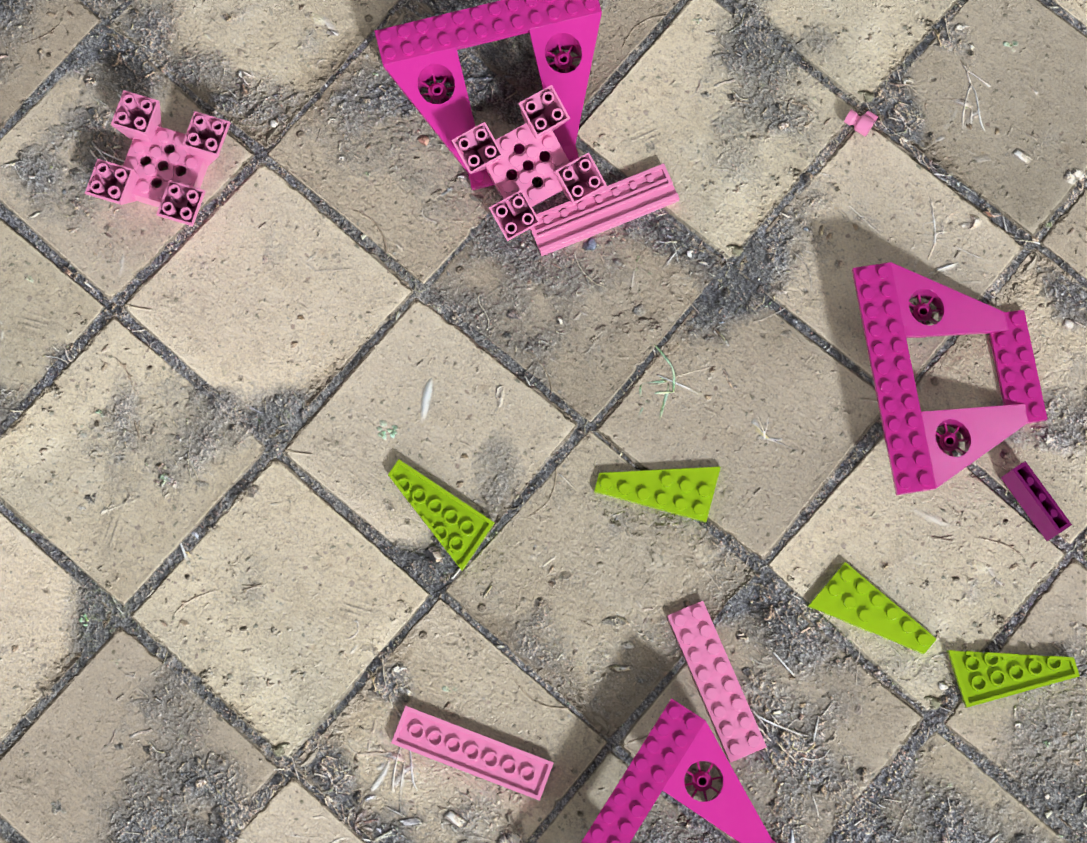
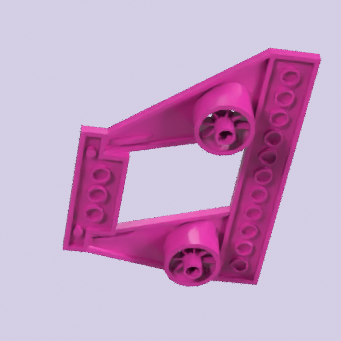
M500 0L374 31L384 69L468 173L472 190L493 186L494 183L486 169L470 174L451 141L476 127L457 52L460 49L530 33L542 88L545 89L550 85L553 86L570 117L567 122L555 129L553 133L569 162L579 158L576 141L602 16L599 0ZM561 49H567V50H569V51H568V52H562ZM559 50L557 55L552 54V52ZM573 51L578 56L572 57L570 54ZM547 57L554 59V62L548 63ZM580 61L577 67L572 65L573 62ZM436 80H443V82L436 83ZM434 81L431 86L427 85L428 82ZM449 82L453 87L446 88L445 84ZM423 87L428 90V93L420 94ZM453 92V95L451 97L447 96L446 94ZM429 97H430V98H431V101H430V102H427V101L425 100V98H429ZM516 145L514 152L522 154L524 149L521 145ZM543 152L539 154V158L541 161H549V155L547 153ZM527 161L523 163V168L526 171H531L533 165ZM508 171L506 173V176L509 180H515L517 178V175L514 171Z
M892 262L852 269L896 496L935 490L1026 424L1048 420L1024 310L1003 312ZM917 298L918 304L915 306L909 300ZM921 298L929 300L928 304L922 303ZM932 302L936 309L932 310L929 304ZM933 313H938V321L931 317ZM926 321H930L934 325H926ZM990 333L989 338L1003 406L921 412L906 338ZM943 426V435L936 432L938 427ZM947 426L956 429L954 433L948 432ZM959 431L963 439H958L955 434ZM960 442H965L964 451L958 447ZM956 450L962 456L953 457L952 451Z
M672 698L581 841V843H630L659 795L664 791L739 843H776L766 830L707 722ZM699 762H707L711 765L704 772L701 771ZM694 763L697 764L698 772L695 775L687 771ZM713 766L717 769L719 777L711 778L708 774ZM686 773L693 777L692 783L684 784ZM702 777L705 778V779H704V781L706 782L705 785H700V784H699V779H700V778H702ZM721 779L719 791L711 786L712 780ZM685 786H694L695 791L692 796L687 793ZM709 788L717 792L712 799L707 800L706 791ZM697 791H703L705 801L700 802L693 799Z

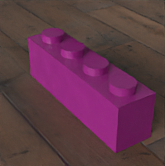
M1026 461L1001 477L1046 541H1049L1072 525Z

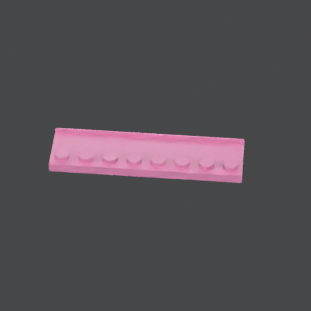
M663 163L608 185L576 204L568 201L536 214L541 223L530 230L541 256H544L679 201V195L676 193L670 175Z

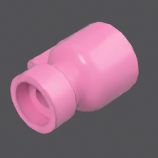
M851 109L844 123L849 126L853 125L856 132L866 137L879 116L870 111L859 116L856 111Z

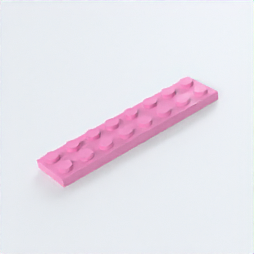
M704 601L667 615L729 762L731 763L766 748L767 746Z
M408 706L404 708L391 744L539 801L554 764L546 759Z

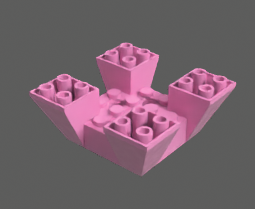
M552 85L518 103L525 124L495 140L488 126L483 122L451 140L470 174L484 169L487 170L503 199L489 207L507 241L541 223L532 207L562 191L573 204H576L607 186L589 152L569 162L553 133L555 129L567 122L570 117ZM516 145L523 147L524 152L522 154L514 152ZM543 152L547 153L549 155V161H541L539 158V154ZM524 162H531L533 169L531 171L524 170ZM508 171H514L517 175V178L515 180H509L506 176V173ZM539 178L542 181V186L539 188L534 187L532 180Z
M123 90L111 125L132 140L123 166L97 159L85 194L120 205L139 201L159 207L157 216L193 226L206 192L200 189L208 166L219 157L231 122L194 111L187 133L183 134L162 127L159 100ZM151 161L150 164L144 166L146 162ZM186 172L184 175L179 176L180 173ZM162 183L160 187L155 188L157 184Z

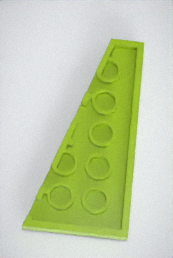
M398 459L388 476L460 570L463 571L495 522Z
M721 467L599 473L594 492L706 523Z
M846 562L807 606L921 654H925L936 641L932 634Z
M947 650L965 708L1080 676L1074 657Z

